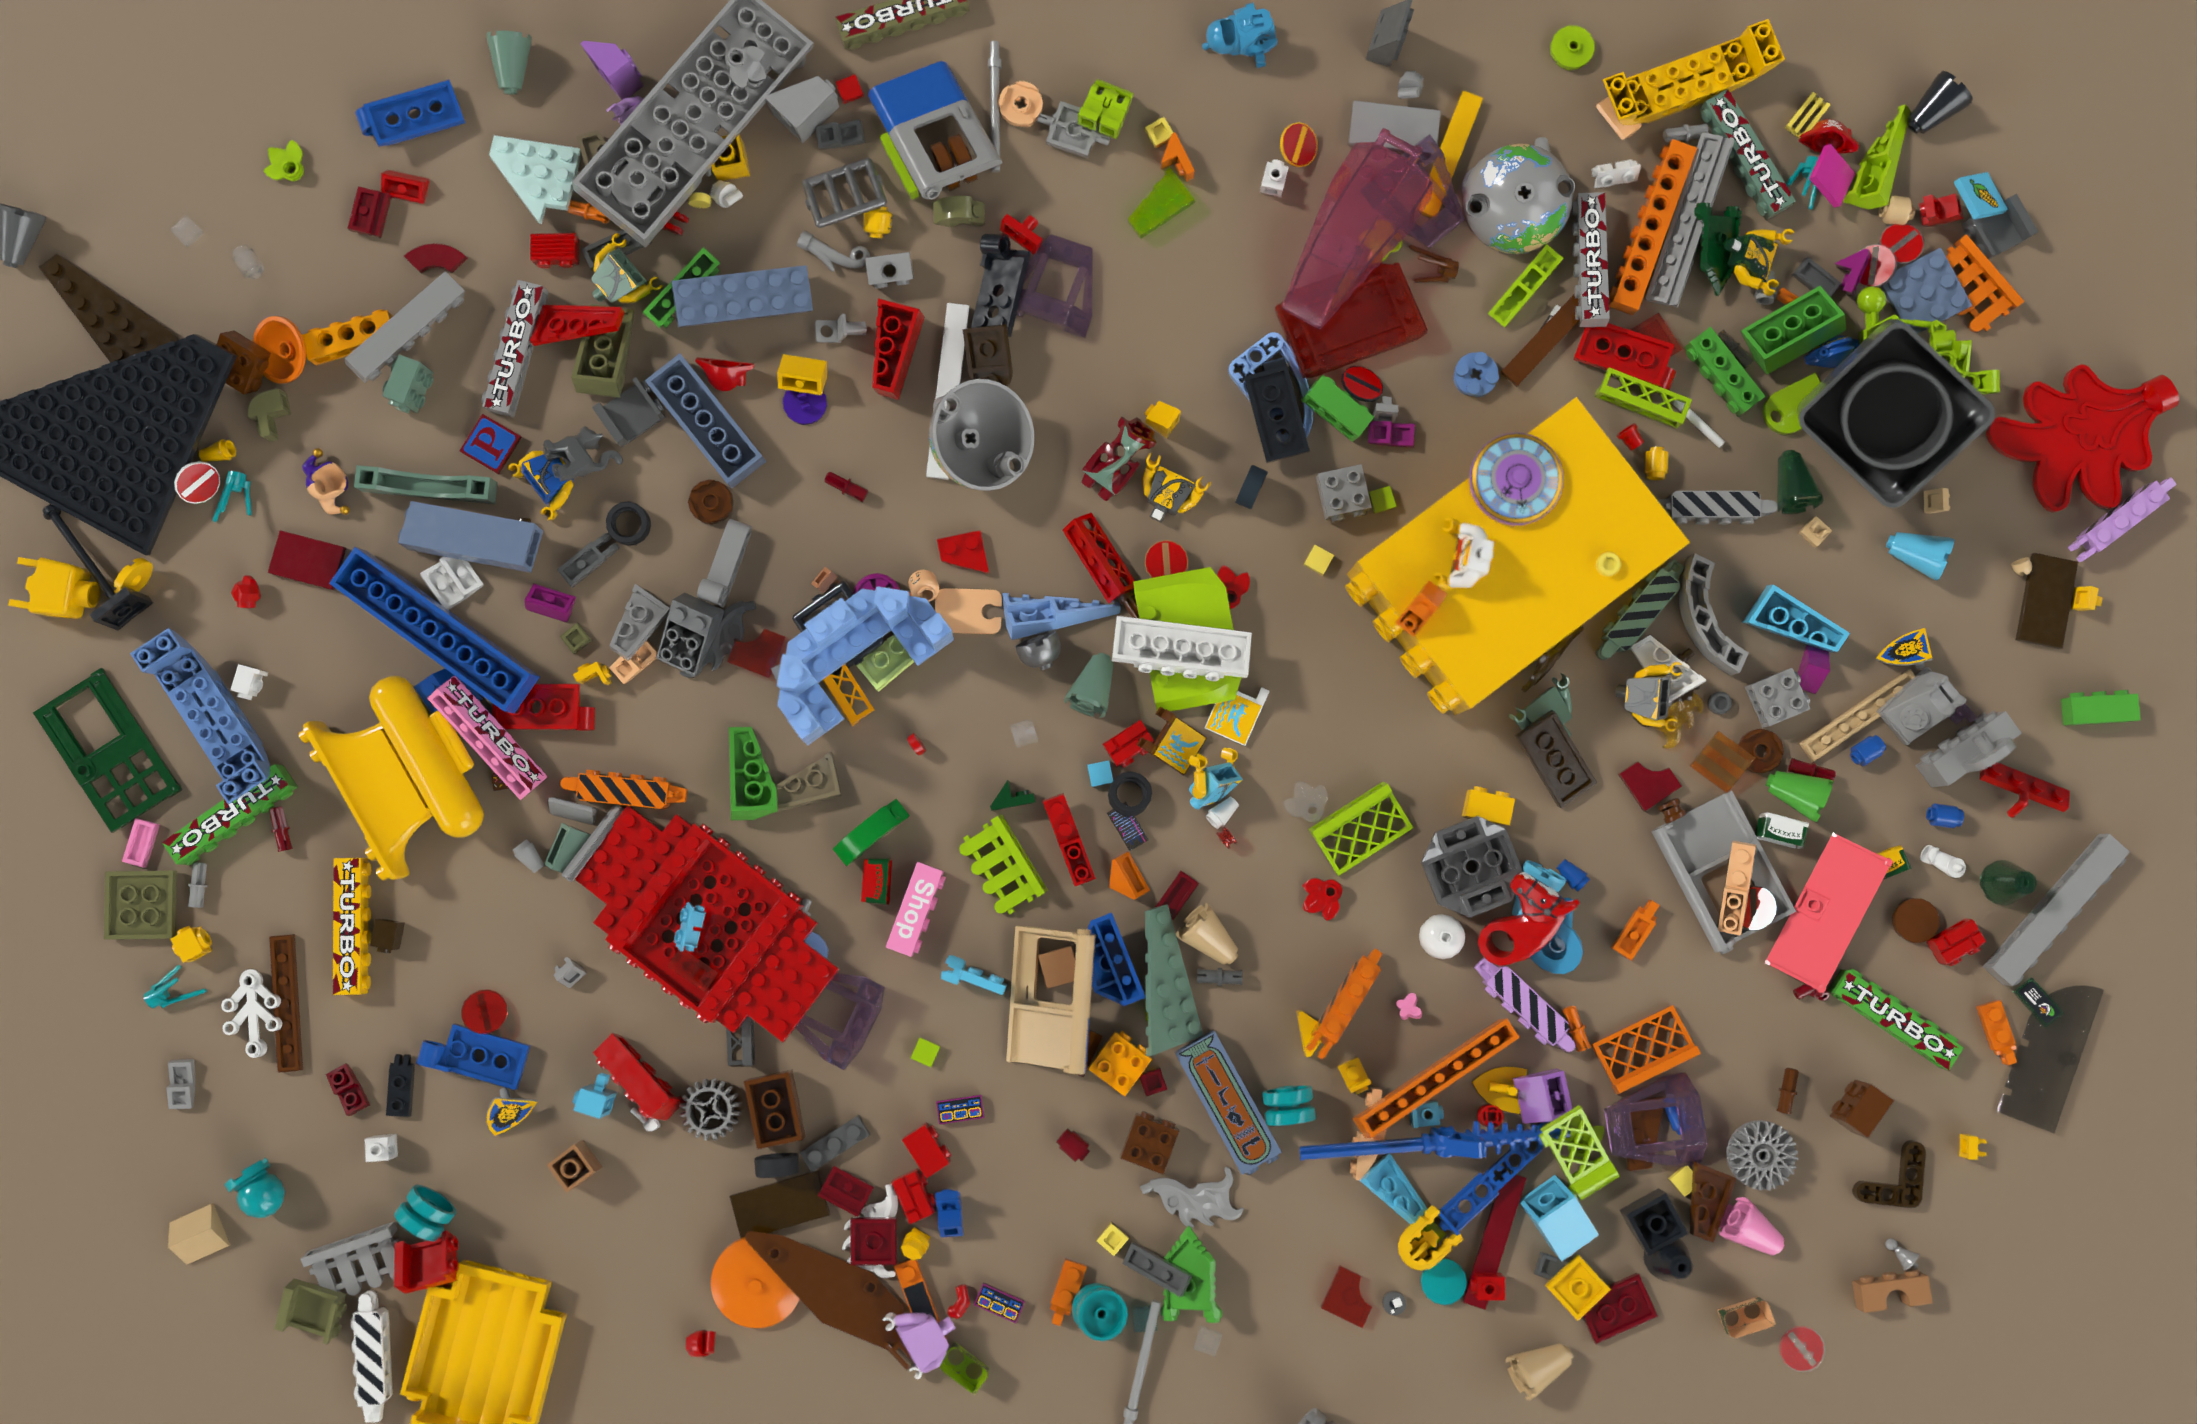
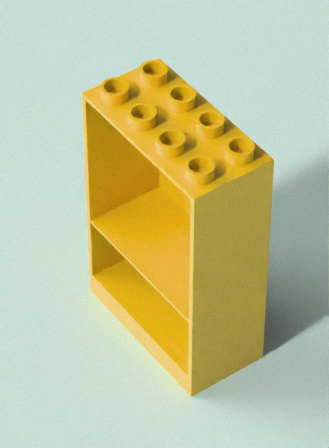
M1577 397L1528 433L1541 439L1552 448L1561 463L1563 471L1561 495L1555 506L1544 517L1533 523L1519 526L1506 525L1491 519L1475 503L1468 478L1357 561L1347 573L1350 582L1345 585V588L1350 597L1360 607L1367 602L1378 614V617L1372 621L1373 626L1386 642L1389 643L1396 638L1406 652L1399 657L1400 661L1414 678L1424 674L1434 687L1427 692V696L1442 714L1450 710L1454 715H1457L1474 707L1690 543ZM1451 518L1459 521L1460 524L1467 523L1481 527L1487 535V540L1494 543L1493 557L1490 561L1488 573L1479 578L1472 587L1451 588L1449 585L1443 590L1447 593V596L1439 608L1413 637L1398 626L1396 621L1428 580L1433 584L1439 583L1440 580L1433 577L1434 574L1440 573L1450 578L1460 531L1456 534L1444 531L1443 528L1449 529L1451 527V522L1445 519ZM1607 552L1616 554L1621 561L1619 571L1612 576H1603L1596 569L1598 557Z

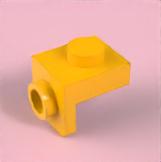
M597 661L591 665L586 663L578 667V672L573 674L576 682L580 684L598 675L604 684L609 685L612 683L609 678L612 676L606 664L602 665Z

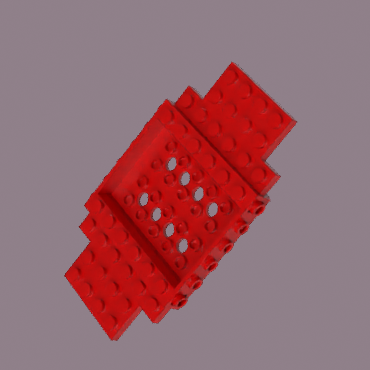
M627 805L613 823V827L604 841L575 878L577 882L607 904L593 923L608 934L605 939L610 944L608 947L617 954L622 953L627 957L626 962L634 968L639 966L644 970L643 975L652 982L658 981L665 993L670 996L673 994L680 999L678 1002L688 1010L692 1008L696 1011V1017L707 1024L708 1022L715 1023L718 1021L732 1033H735L747 1016H749L781 1042H785L840 969L805 942L818 922L802 911L804 905L800 903L801 898L792 891L789 894L782 889L784 885L775 878L770 880L764 875L766 871L757 864L754 866L747 862L748 857L739 850L736 853L729 848L731 844L722 837L717 839L713 836V830L704 823L701 826L695 823L691 825L676 814L662 831L631 806ZM708 876H714L716 879V885L712 889H708L704 885V880ZM694 894H700L703 899L700 906L705 907L704 911L706 914L702 928L693 927V930L701 932L697 948H694L692 952L685 950L684 946L683 951H680L674 941L666 943L663 940V934L667 930H672L674 934L677 930H680L681 925L677 922V915L681 912L682 908L686 907L687 902L691 904L690 899ZM743 903H748L751 906V913L747 916H743L739 912V907ZM729 921L736 922L738 926L734 934L726 932L725 926ZM716 939L722 940L724 944L723 950L720 952H714L711 947L712 942ZM702 957H706L710 961V966L705 971L700 970L698 967V961Z

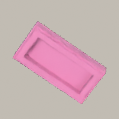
M135 818L122 862L147 868L160 824Z

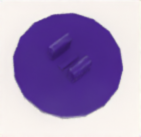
M787 390L783 398V407L787 416L795 423L802 425L812 424L818 421L825 413L827 399L824 392L822 395Z

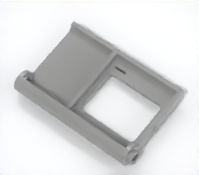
M1732 791L1724 793L1688 811L1685 816L1668 824L1665 823L1651 831L1715 952H1720L1721 954L1728 953L1734 949L1732 945L1735 942L1757 932L1742 928L1741 936L1720 932L1718 930L1720 915L1701 881L1702 876L1729 863L1733 841L1756 844L1751 881L1754 886L1763 887L1770 891L1776 899L1777 914L1771 924L1796 912Z

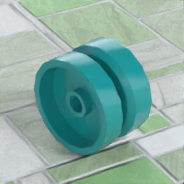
M1290 1085L1262 1092L1263 1103L1269 1107H1275L1265 1112L1266 1125H1293L1316 1119L1315 1107L1310 1104H1302L1314 1098L1312 1086Z
M414 1185L407 1194L408 1202L400 1204L394 1213V1217L412 1234L427 1241L435 1242L444 1231L443 1224L450 1223L455 1216L456 1208L448 1199L431 1188L423 1185Z
M1100 1283L1089 1284L1079 1290L1073 1299L1071 1309L1073 1320L1085 1335L1098 1341L1113 1339L1121 1333L1126 1325L1128 1315L1126 1304L1121 1296L1109 1286Z

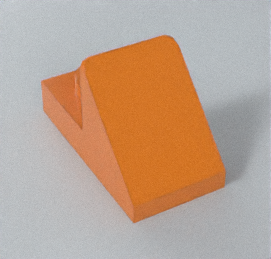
M1176 132L1171 134L1161 162V170L1177 163L1175 164L1177 173L1180 177L1183 176L1187 182L1194 178L1195 170Z

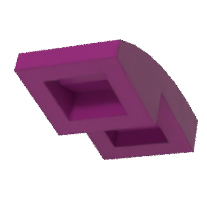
M1371 421L1369 423L1368 444L1414 447L1415 424L1392 423V421Z

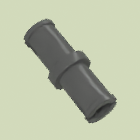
M1218 968V970L1197 969V983H1217V986H1222V984L1242 985L1243 970L1231 971L1222 970V968Z

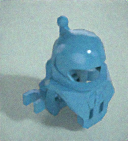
M1254 3L1245 4V7L1233 10V15L1228 16V18L1215 20L1208 26L1206 33L1207 43H1203L1202 48L1204 50L1211 48L1216 53L1231 54L1233 56L1241 54L1251 57L1255 55L1257 68L1266 66L1264 53H1268L1277 45L1273 18H1271L1270 12L1266 9L1256 10Z

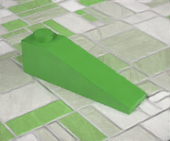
M729 727L731 821L755 820L777 812V789L770 776L768 766L765 764L752 727Z

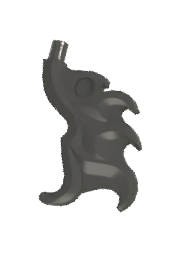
M740 601L724 610L719 630L697 675L701 673L704 666L708 663H713L711 670L715 671L722 664L726 654H730V662L736 659L738 646L735 640L742 641L745 632L742 620L743 614L746 611L756 609L755 601ZM680 671V674L684 677H695L689 673Z

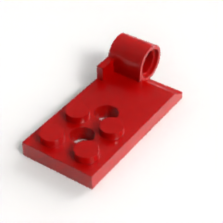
M1610 323L1606 327H1585L1573 359L1606 371L1608 368H1612L1669 391L1676 375V371L1667 366L1675 344ZM1604 340L1609 344V348L1599 350L1596 343ZM1621 347H1626L1629 349L1630 355L1628 357H1621L1617 350Z
M535 684L521 703L517 713L504 712L495 704L492 706V716L495 717L505 730H595V708L579 707L580 684ZM536 701L541 703V710L538 713H534L532 709Z

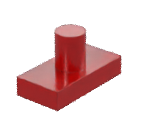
M1008 214L1004 216L999 231L1027 251H1030L1033 255H1036L1041 248L1043 239L1032 232L1038 225L1036 218L1029 215L1021 224Z

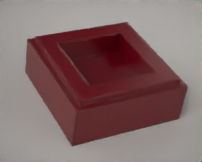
M1160 1068L1140 1075L1146 1097L1168 1090Z

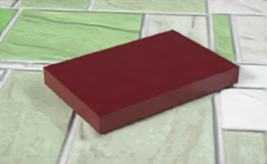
M280 530L267 573L335 590L329 583L342 566L347 548Z
M1638 1273L1608 1285L1611 1290L1583 1316L1595 1344L1658 1317Z

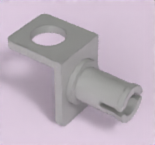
M841 314L838 320H816V342L841 343L847 335L865 336L866 322H846V314ZM821 327H831L833 331L832 336L828 338L822 336L820 332Z

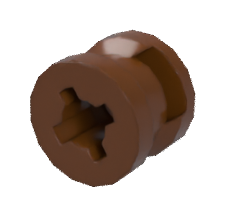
M1679 798L1672 799L1658 807L1659 812H1662L1665 816L1664 821L1666 824L1686 815L1685 810L1681 809L1679 805Z

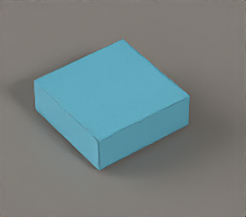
M1109 760L1087 765L1092 787L1113 782Z

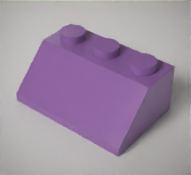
M591 41L580 43L596 70L621 100L629 98L643 87L639 79L642 75L624 48L620 50L616 44Z

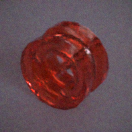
M1226 827L1223 828L1221 833H1216L1227 849L1230 848L1232 843H1237Z

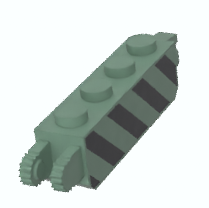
M1673 559L1664 568L1656 572L1653 570L1646 576L1644 580L1647 583L1642 589L1638 587L1630 597L1633 600L1628 605L1624 604L1616 613L1619 617L1614 622L1610 621L1602 630L1605 633L1601 637L1604 642L1597 649L1596 655L1598 659L1606 660L1611 658L1616 651L1625 652L1631 649L1680 589V582L1677 579L1684 569L1682 564Z

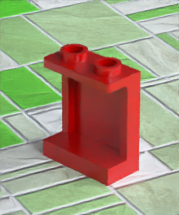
M446 1230L442 1232V1237L438 1238L435 1242L424 1241L409 1245L404 1241L395 1243L394 1288L407 1294L457 1281V1272L459 1270L457 1261L459 1242L457 1237Z

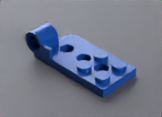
M450 80L363 104V107L355 112L362 134L364 136H375L378 147L389 146L465 123ZM439 103L442 105V109L439 112H433L430 110L431 105ZM417 109L421 112L417 118L409 117L411 110ZM390 116L399 117V121L396 124L391 125L387 123V119Z

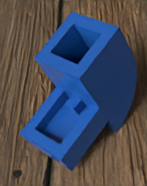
M951 1189L935 1192L940 1237L963 1236L960 1192Z

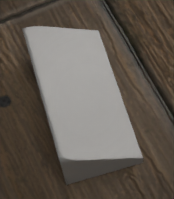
M554 797L548 800L552 815L591 825L595 822L598 811L595 807Z

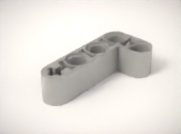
M733 519L728 521L707 579L703 578L699 585L697 598L720 607L725 606L750 539L752 526Z

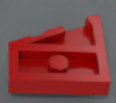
M980 530L937 539L940 558L943 563L954 564L986 574L989 573Z

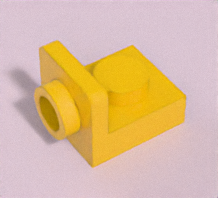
M1358 1057L1337 1066L1349 1092L1360 1094L1368 1090V1085L1371 1084V1081Z

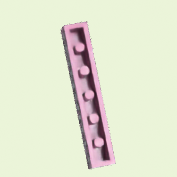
M453 676L438 687L427 698L520 800L547 778V775L527 755L526 751L516 743L512 736L497 722L495 717L485 709L481 702L474 697L464 683L456 676Z

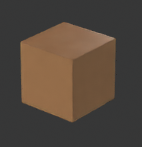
M1072 945L1038 955L1047 989L1074 981L1076 953L1073 952Z
M584 1140L577 1142L547 1164L566 1193L576 1188L602 1168V1165Z

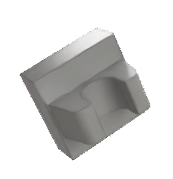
M1383 396L1382 402L1376 403L1373 421H1392V423H1395L1398 415V405L1392 404V397Z
M566 957L564 959L566 962L564 966L559 967L557 965L555 967L556 973L554 977L561 984L571 988L586 972L583 967Z

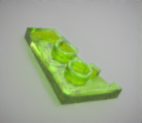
M1169 166L1163 178L1154 185L1152 192L1146 199H1143L1128 218V223L1139 238L1142 239L1194 204L1195 199Z

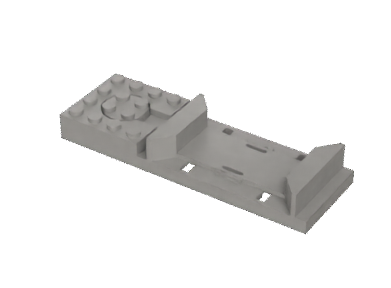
M730 0L572 181L573 190L646 248L700 185L704 174L708 177L712 174V165L766 103V96L774 93L795 68L804 67L806 55L813 48V42L762 0ZM718 25L729 34L725 40L714 32ZM749 46L758 47L765 53L759 63L765 70L766 79L758 82L748 80L744 89L739 88L730 78V68L725 62V55L729 49L734 47L741 49ZM738 57L732 59L736 63L741 61ZM771 69L779 74L775 81L767 75ZM667 84L679 92L675 98L663 90ZM721 127L730 133L725 140L717 134Z

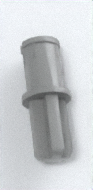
M1684 124L1683 127L1665 129L1663 139L1665 142H1670L1672 139L1683 140L1684 142H1688L1690 139H1698L1701 137L1702 132L1709 133L1708 125L1689 126Z
M193 863L191 884H188L190 887L188 907L203 908L204 893L205 887H207L205 885L206 863Z

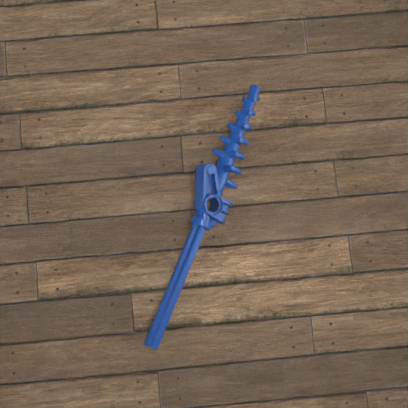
M1474 1121L1473 1130L1467 1129L1466 1132L1462 1133L1456 1132L1453 1126H1442L1438 1129L1431 1127L1430 1134L1423 1133L1421 1137L1300 1146L1299 1153L1300 1160L1422 1151L1423 1154H1430V1152L1434 1151L1440 1157L1485 1158L1489 1146H1495L1496 1154H1500L1502 1145L1509 1144L1510 1151H1515L1516 1143L1524 1142L1525 1148H1529L1532 1141H1539L1540 1145H1543L1538 1136L1542 1132L1537 1130L1536 1125H1532L1531 1130H1523L1522 1124H1517V1130L1511 1129L1509 1131L1508 1124L1503 1123L1502 1131L1500 1129L1494 1131L1493 1122H1488L1487 1131L1481 1129L1480 1132L1479 1122ZM1562 1129L1552 1130L1549 1132L1550 1137L1559 1139ZM1567 1130L1565 1138L1571 1137L1570 1130Z

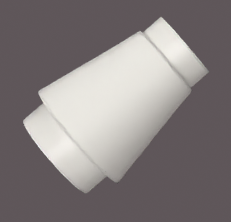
M1230 796L1208 810L1206 818L1216 829H1219L1221 826L1224 827L1239 807V804Z

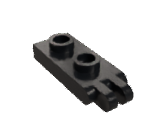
M395 1054L394 1063H390L386 1116L410 1117L412 1115L415 1065L411 1064L410 1054L404 1055L403 1063L402 1055Z

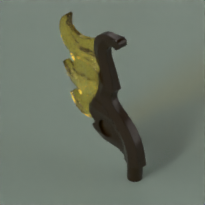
M1688 648L1676 657L1687 664V661L1695 653L1692 649ZM1694 689L1668 704L1667 716H1675L1678 719V722H1668L1669 726L1676 727L1675 731H1668L1665 726L1661 728L1654 727L1664 733L1667 738V743L1663 748H1673L1679 743L1681 727L1684 723H1687L1688 729H1692L1694 724V707H1697L1698 713H1702L1704 708L1703 701L1699 695L1694 693ZM1633 717V718L1637 721V723L1640 724L1641 726H1643V727H1653V726L1642 725L1635 717Z

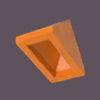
M1128 851L1112 860L1109 888L1135 900L1149 892L1150 889Z

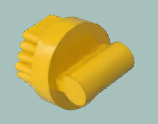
M914 1227L911 1232L906 1234L901 1246L903 1255L911 1260L921 1259L929 1248L931 1236Z

